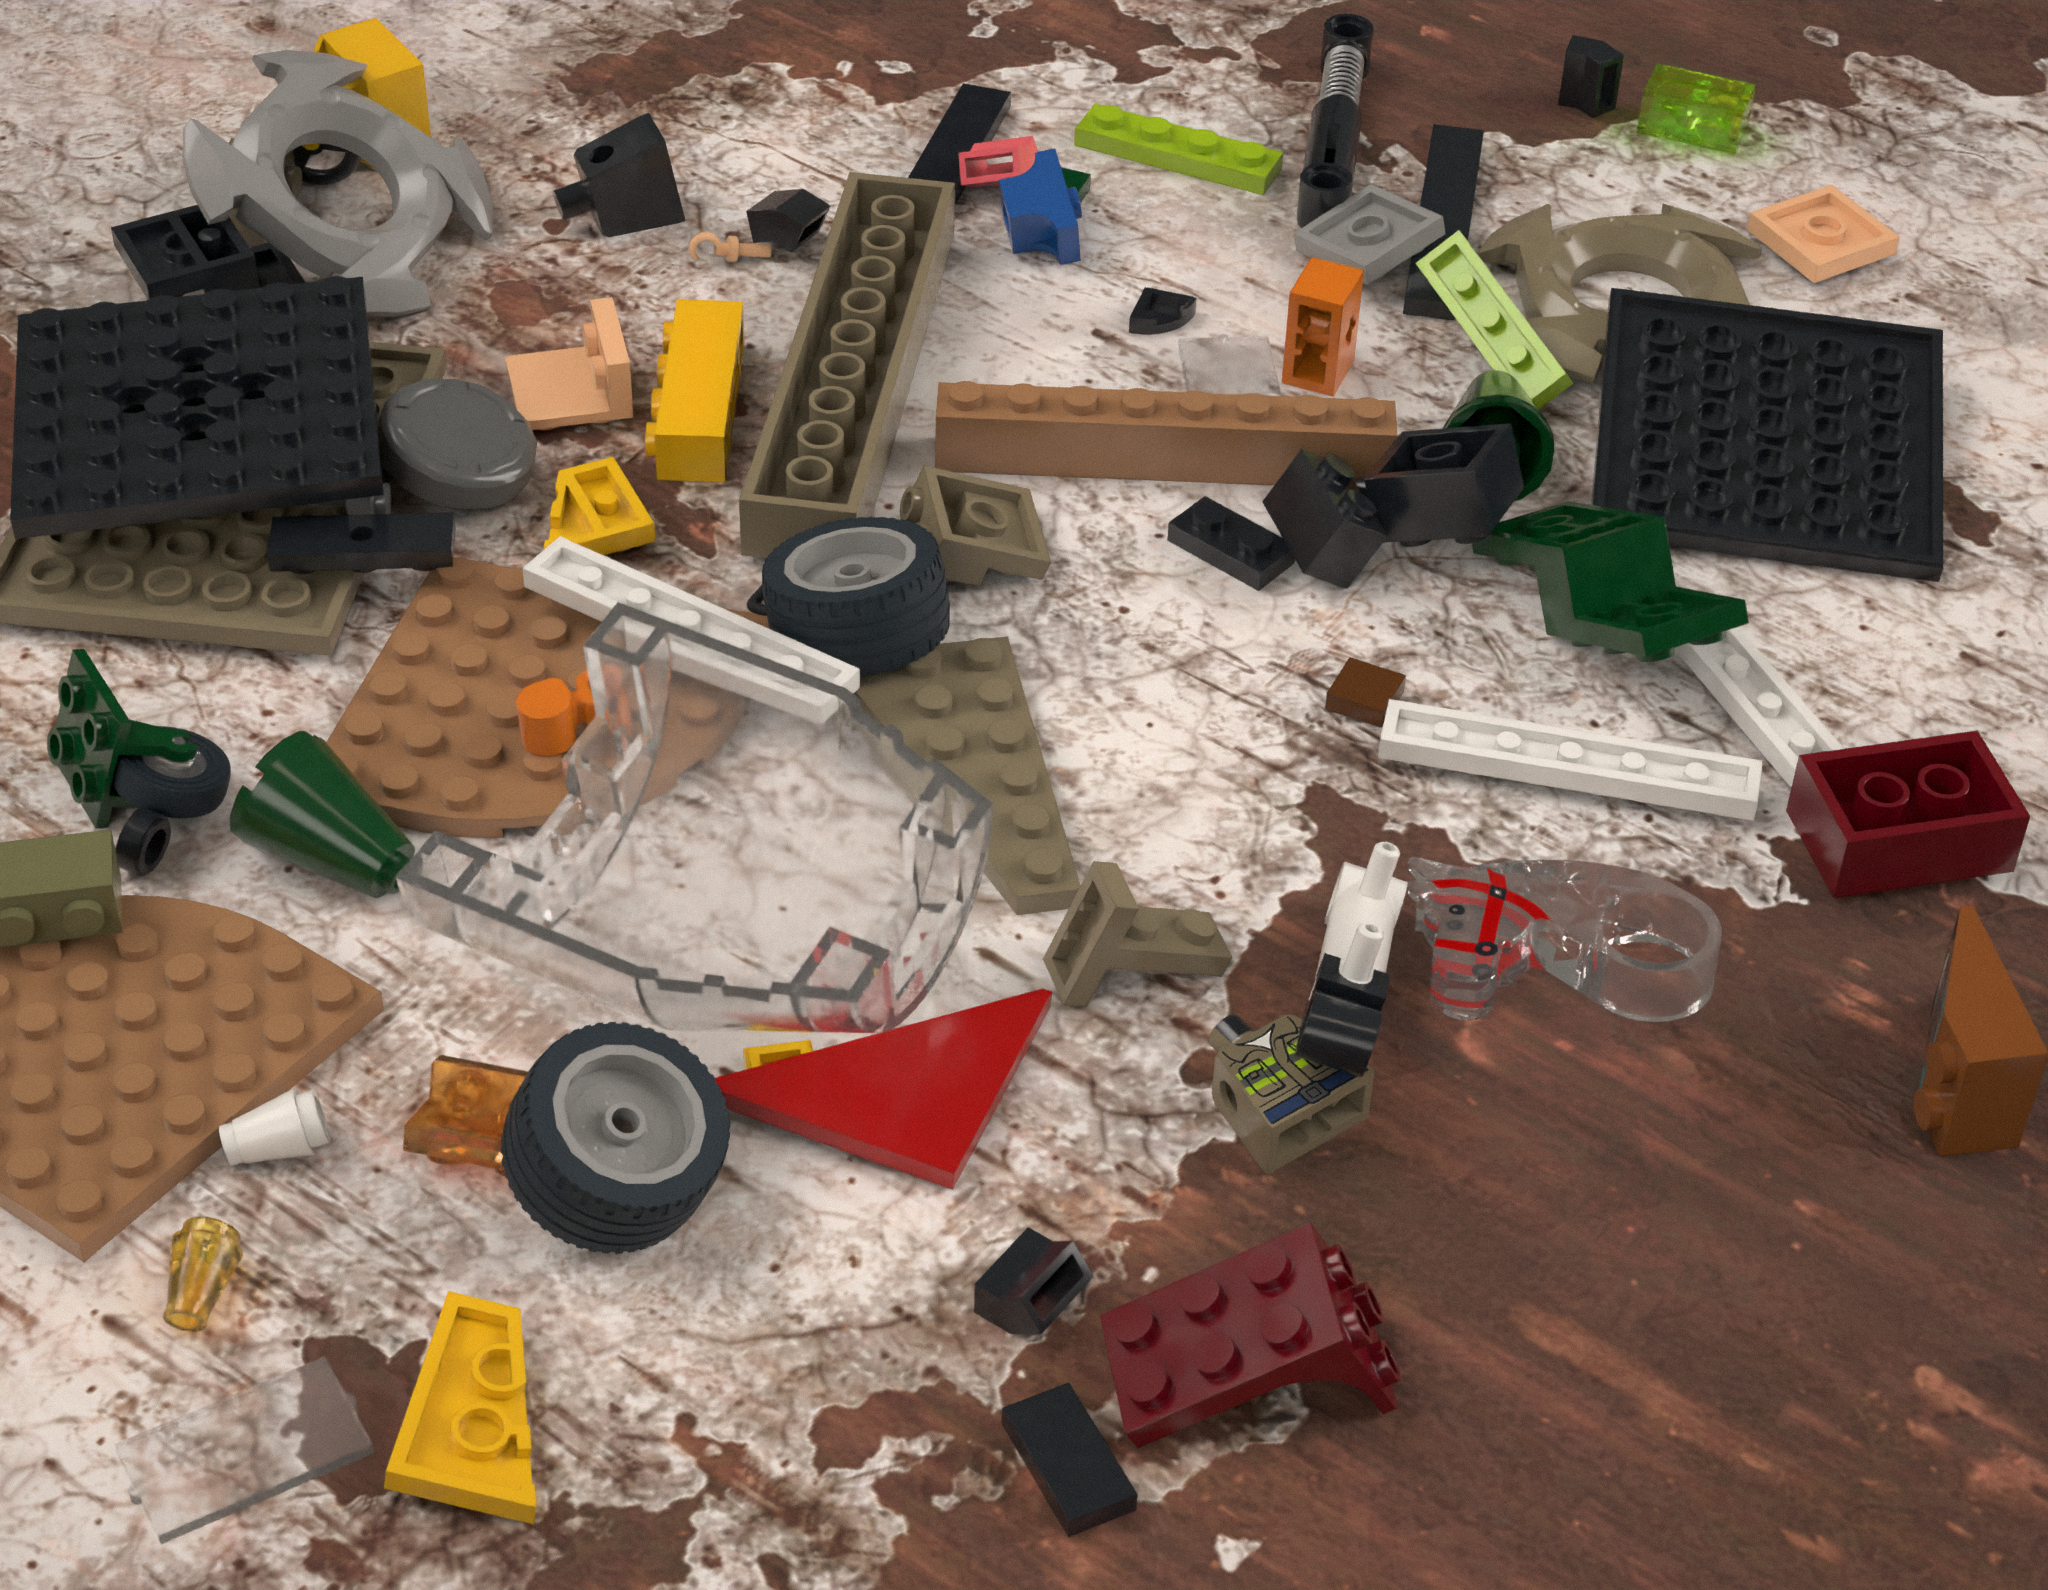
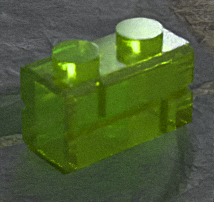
M1657 63L1651 78H1649L1644 88L1637 133L1655 137L1660 136L1668 140L1736 154L1741 139H1743L1748 128L1756 85Z

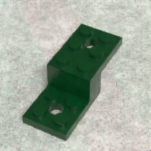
M1567 501L1501 521L1488 537L1472 543L1474 554L1497 558L1500 565L1528 564L1530 571H1536L1546 634L1569 639L1572 646L1575 647L1595 645L1603 647L1606 654L1630 653L1637 655L1638 661L1654 662L1674 656L1675 647L1687 643L1691 645L1717 643L1726 638L1725 631L1749 624L1746 601L1744 599L1676 586L1666 522L1663 516Z

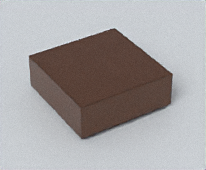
M1349 657L1327 692L1325 709L1382 728L1389 699L1399 700L1404 693L1406 675Z

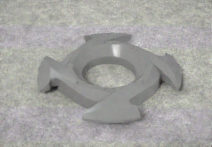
M284 50L254 55L252 61L261 75L274 78L278 86L244 120L232 145L195 119H190L183 128L182 161L190 191L207 223L213 224L226 221L231 210L239 208L235 218L302 268L324 279L331 277L333 273L340 274V276L345 278L363 276L368 316L398 317L429 310L431 303L426 282L413 278L410 271L436 242L447 223L452 209L482 239L488 240L493 234L492 199L484 173L466 141L454 137L450 146L444 147L378 102L353 90L344 88L343 86L364 74L367 64L322 52ZM314 143L338 146L360 156L385 181L392 198L393 210L391 218L385 223L369 229H349L322 220L306 209L290 190L284 175V156L299 146Z

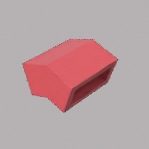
M1033 136L975 143L970 151L959 153L961 186L971 188L999 185L1000 179L1015 177L1028 171L1035 161V152H1038ZM1012 156L1013 162L988 165L986 159Z

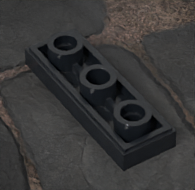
M454 512L272 517L267 552L269 570L273 572L291 571L292 573L303 575L322 570H352L358 573H369L377 569L412 568L417 571H431L436 568L453 567L456 531Z

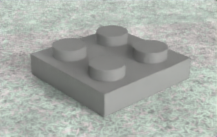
M1370 184L1293 234L1298 252L1310 258L1314 257L1363 269V283L1368 285L1382 278L1388 271L1411 256L1422 252L1425 247L1444 236L1445 227L1443 216Z

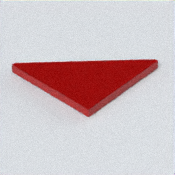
M1042 988L716 1077L715 1082L720 1086L721 1094L725 1097L726 1108L732 1112L953 1190L1051 1007L1052 991Z

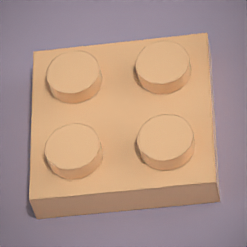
M1833 185L1750 212L1747 227L1751 234L1813 283L1895 255L1900 238Z

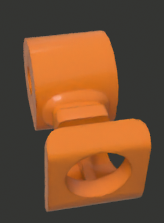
M600 657L594 660L577 677L576 691L573 692L559 678H549L526 686L516 699L523 747L534 755L544 757L559 755L567 751L576 740L575 729L578 727V724L586 722L587 725L598 723L597 701L612 706L617 710L626 729V734L629 737L634 738L638 736L640 725L636 689L623 663L614 657Z

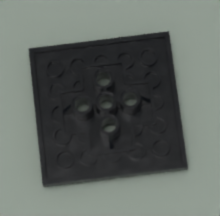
M332 276L317 282L290 285L277 282L268 284L263 288L236 291L216 289L206 294L182 297L160 295L146 301L119 304L99 302L90 307L65 310L43 308L29 314L18 315L10 521L15 539L384 495L363 276L353 278Z

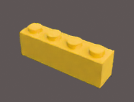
M677 299L673 321H664L663 354H659L657 360L658 388L652 389V422H647L645 453L647 457H656L657 480L726 482L745 349L743 301Z

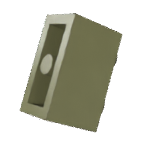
M111 829L0 842V947L123 933L121 873Z

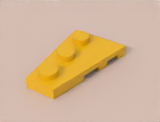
M448 1291L386 1469L384 1489L534 1525L536 1495L535 1484H532L530 1460L532 1446L530 1425L527 1423L526 1373L520 1308Z

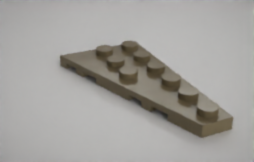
M1008 636L942 643L936 646L933 651L928 652L926 656L911 662L909 665L890 670L889 672L878 673L877 675L860 677V688L852 695L854 708L864 720L871 719L884 736L885 748L929 804L936 802L947 816L946 825L958 840L964 838L979 857V868L1015 914L1023 915L1069 909L1081 885Z

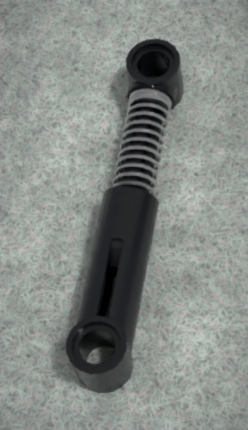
M1338 14L1328 18L1324 23L1320 63L1321 73L1323 74L1319 102L1314 106L1311 114L1303 171L1300 174L1297 224L1301 228L1335 206L1343 203L1352 195L1362 122L1361 111L1358 108L1362 79L1366 78L1369 73L1374 30L1373 24L1368 19L1359 15Z

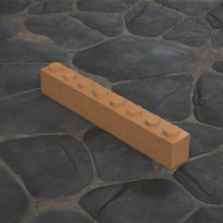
M960 381L957 383L939 382L935 428V468L958 473L1275 485L1299 451L1303 449L1324 458L1327 454L1335 455L1344 460L1354 470V477H1364L1397 439L1395 401L1378 400L1370 397L1339 399L1321 398L1315 395L1290 397L1265 396L1259 393H1245L1243 395L1216 394L1198 390L1167 392L1149 391L1143 388L1118 390L1093 389L1087 386H1073L1070 388L1044 387L1026 383L995 385L977 384L971 381Z

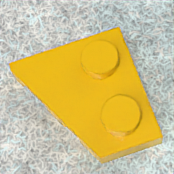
M614 457L558 471L555 486L556 500L552 502L549 539L545 540L544 549L559 536L601 555L623 552L633 547L656 542L655 524Z

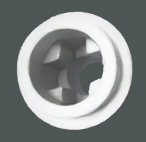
M292 1088L261 1106L233 1119L232 1122L219 1126L221 1143L230 1166L241 1163L248 1164L315 1155V1147L330 1143L326 1119L314 1089L298 1094L297 1090Z

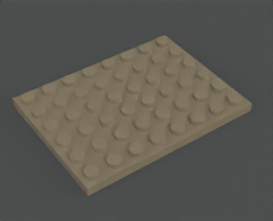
M370 342L377 425L383 404L399 388L421 380L443 378L447 368L446 351L444 348ZM381 464L383 483H389L392 506L400 484ZM296 505L15 539L11 525L0 546V623L332 656L365 573H358L352 570H322L301 575L291 571L273 572L269 570L267 552L272 517L348 515L347 507L343 505Z

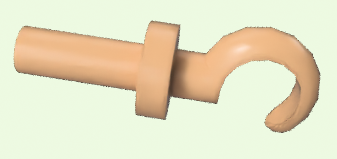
M700 232L691 239L689 244V253L695 260L700 259L695 251L696 246L706 240L714 243V255L726 256L728 263H736L738 256L771 257L770 244L739 243L737 236H728L726 242H721L719 237L711 232Z

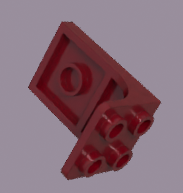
M1311 1222L1099 1315L1124 1431L1137 1448L1274 1389L1303 1381L1331 1380L1347 1383L1366 1393L1383 1415L1398 1409L1392 1384L1401 1381V1375L1388 1344L1383 1339L1379 1341L1375 1326L1384 1322L1383 1312L1378 1299L1367 1282L1359 1285L1356 1284L1352 1266L1339 1244L1329 1247Z

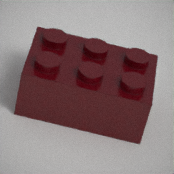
M1978 730L1799 755L1786 808L1787 814L1833 898L2014 872L2030 820L2028 811Z

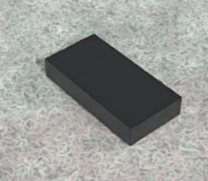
M1069 1382L1002 1408V1426L1068 1537L1137 1510V1492Z

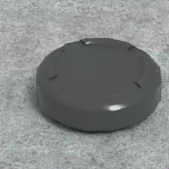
M427 379L399 388L383 404L378 422L382 467L404 489L431 504L456 510L490 509L515 499L528 484L535 463L537 441L530 424L504 397L482 385L457 379Z

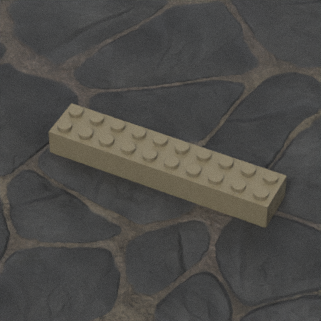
M849 172L739 498L742 556L768 558V555L780 543L806 529H811L814 526L823 525L828 522H835L836 520L873 516L954 239L955 183Z

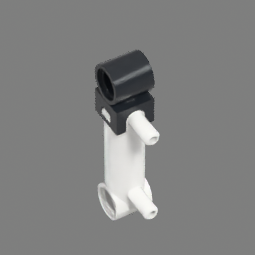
M1380 842L1374 846L1367 869L1348 862H1344L1326 913L1324 924H1327L1315 981L1304 1009L1299 1030L1300 1034L1294 1056L1358 1077H1362L1366 1070L1383 1016V1011L1381 1010L1386 999L1390 974L1386 973L1394 928L1408 883L1392 877L1400 856L1399 849L1392 843Z

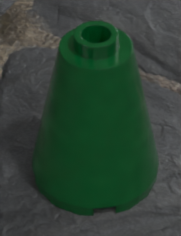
M1498 370L1487 371L1473 379L1443 428L1511 423L1524 484L1523 490L1515 499V501H1518L1538 489L1551 471L1554 455V437L1546 418L1512 375Z
M298 731L282 739L262 757L255 767L263 772L264 775L253 791L242 785L230 813V831L240 838L244 844L374 898H379L388 892L396 894L407 885L416 869V863L412 861L415 853L414 845L324 739L317 737L315 734L312 736L306 731Z

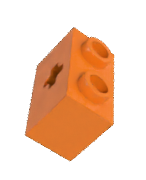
M1314 257L1310 258L1289 294L1281 383L1334 397L1355 359L1364 275L1363 269Z

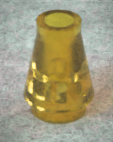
M192 1217L183 1223L182 1230L172 1235L167 1304L163 1313L164 1321L170 1326L189 1332H199L206 1328L213 1308L243 1257V1251L239 1246L240 1234L232 1225L211 1217Z

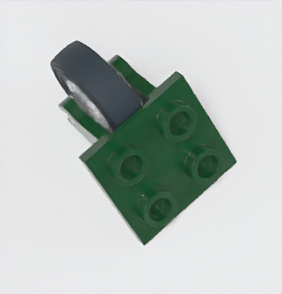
M73 649L67 675L62 676L59 682L58 698L60 708L56 727L51 728L48 733L47 750L51 763L59 767L70 785L74 801L82 805L94 827H108L112 807H145L169 818H195L216 810L226 796L231 777L230 762L224 751L211 740L185 729L155 726L130 720L85 649Z

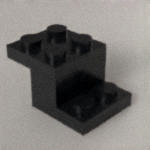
M198 205L111 227L114 246L147 300L160 295L172 297L200 295L216 289L236 291L263 288L268 284L277 282L289 285L306 283L291 259L273 245L265 243L249 248L229 216L226 221L208 224Z

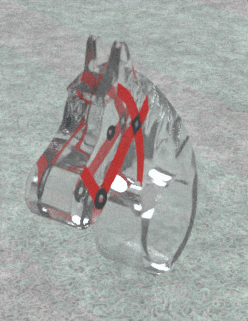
M1411 857L1408 860V869L1417 879L1408 881L1406 889L1408 895L1417 903L1415 931L1424 933L1426 941L1433 948L1429 990L1430 1000L1443 1015L1467 1021L1477 1020L1486 1016L1494 1007L1496 988L1514 983L1526 971L1532 968H1539L1549 972L1613 1013L1639 1021L1665 1022L1687 1017L1700 1010L1712 996L1722 938L1720 921L1705 902L1669 881L1638 870L1586 861L1513 860L1460 868L1420 857ZM1631 942L1658 943L1676 949L1688 958L1669 963L1645 962L1624 955L1610 944L1616 943L1621 945Z

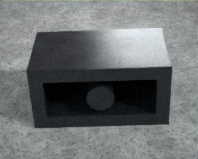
M1301 449L1262 503L1302 573L1348 589L1388 535L1375 516L1377 511L1375 505L1361 493L1353 479L1355 476L1354 470L1344 460L1332 454H1327L1324 458Z

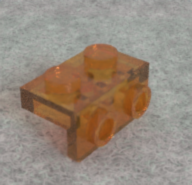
M439 1055L431 1064L429 1098L404 1125L403 1151L427 1155L429 1160L442 1165L469 1163L494 1168L496 1173L505 1176V1168L502 1167L501 1161L503 1157L501 1154L503 1127L509 1106L528 1071Z

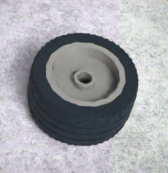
M858 517L817 525L801 533L799 532L795 536L788 538L785 542L780 543L768 555L763 564L762 591L769 629L859 668L860 677L877 675L878 673L889 672L890 670L909 665L911 662L926 656L928 652L933 651L948 633L950 626V601L940 549L932 533L913 522L886 517Z
M602 1022L596 1023L593 1026L591 1024L586 1025L582 1029L578 1028L570 1034H565L535 1061L509 1106L501 1138V1154L503 1155L501 1161L502 1167L505 1168V1178L509 1181L508 1186L514 1192V1197L517 1202H520L524 1212H527L534 1222L539 1223L543 1230L549 1231L555 1238L558 1237L563 1242L576 1245L580 1249L586 1248L591 1252L602 1251L605 1254L610 1252L622 1254L626 1251L631 1253L637 1249L643 1250L658 1244L661 1240H665L695 1213L717 1180L726 1157L730 1139L729 1111L725 1106L726 1100L721 1094L722 1090L715 1082V1077L709 1073L708 1067L699 1061L700 1058L696 1054L693 1055L685 1045L682 1046L676 1039H671L666 1034L654 1031L655 1029L650 1027L644 1028L642 1025H630L626 1022H609L608 1024H603Z

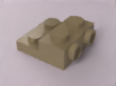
M923 465L914 486H908L903 493L900 503V518L920 525L922 528L927 529L928 532L930 531L932 536L935 537L944 562L946 582H961L980 586L988 569L997 570L1008 576L1020 575L1039 580L1043 579L1051 564V560L1030 489Z

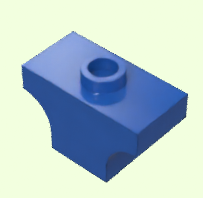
M1055 148L1035 152V161L1028 171L1015 177L999 180L1002 216L1012 252L1016 254L1032 250L1044 251L1053 255L1060 265L1081 261L1079 231L1076 219L1082 218L1077 189L1076 187L1067 188Z

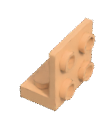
M612 297L590 300L592 322L582 324L584 347L506 357V368L515 408L529 422L532 430L547 431L562 426L586 423L602 424L618 419L633 418L630 361Z

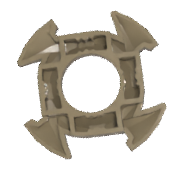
M1664 203L1661 214L1602 217L1552 230V207L1546 204L1508 221L1490 234L1477 252L1478 256L1485 263L1495 265L1506 261L1517 264L1515 278L1527 317L1525 319L1568 376L1594 384L1600 370H1603L1608 312L1591 308L1580 302L1572 291V288L1578 282L1603 272H1636L1658 278L1670 284L1683 297L1750 305L1733 264L1726 256L1757 259L1761 256L1762 247L1735 229L1711 218Z

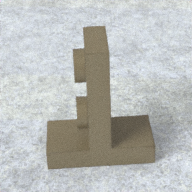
M1093 861L1048 947L1043 961L1063 1005L1087 1007L1107 968L1222 977L1233 957L1210 912L1137 905L1118 864Z

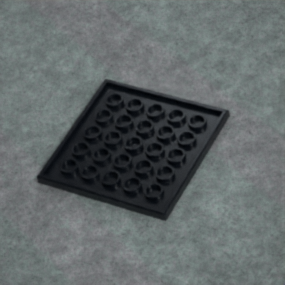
M1611 288L1608 302L1591 505L1665 517L1669 546L1939 582L1943 571V330Z

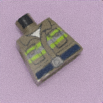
M1233 1014L1223 1018L1213 1028L1209 1037V1044L1218 1052L1214 1062L1212 1098L1216 1107L1256 1163L1267 1175L1369 1117L1375 1073L1369 1065H1367L1363 1076L1358 1077L1294 1056L1302 1019L1296 1015H1283L1254 1031L1242 1018Z

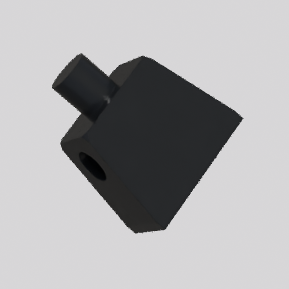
M649 113L643 114L579 147L573 156L580 181L553 190V196L563 221L590 212L602 236L614 237L686 221L665 139Z

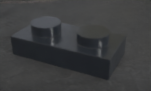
M1206 496L1168 523L1167 541L1257 591H1260L1295 564V559L1282 537Z

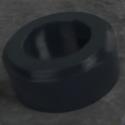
M145 807L139 808L129 817L119 835L115 848L119 868L138 876H145L158 866L170 841L171 825L168 817Z

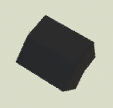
M1572 35L1566 49L1558 105L1577 108L1591 118L1615 110L1624 55L1604 41Z
M805 189L774 191L746 211L753 243L774 242L792 253L819 233L831 205Z
M1028 1227L975 1283L974 1313L1010 1334H1042L1094 1276L1074 1241H1052Z

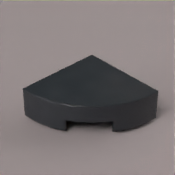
M1145 287L1130 315L1129 333L1143 335L1161 334L1184 326L1196 313L1197 298Z

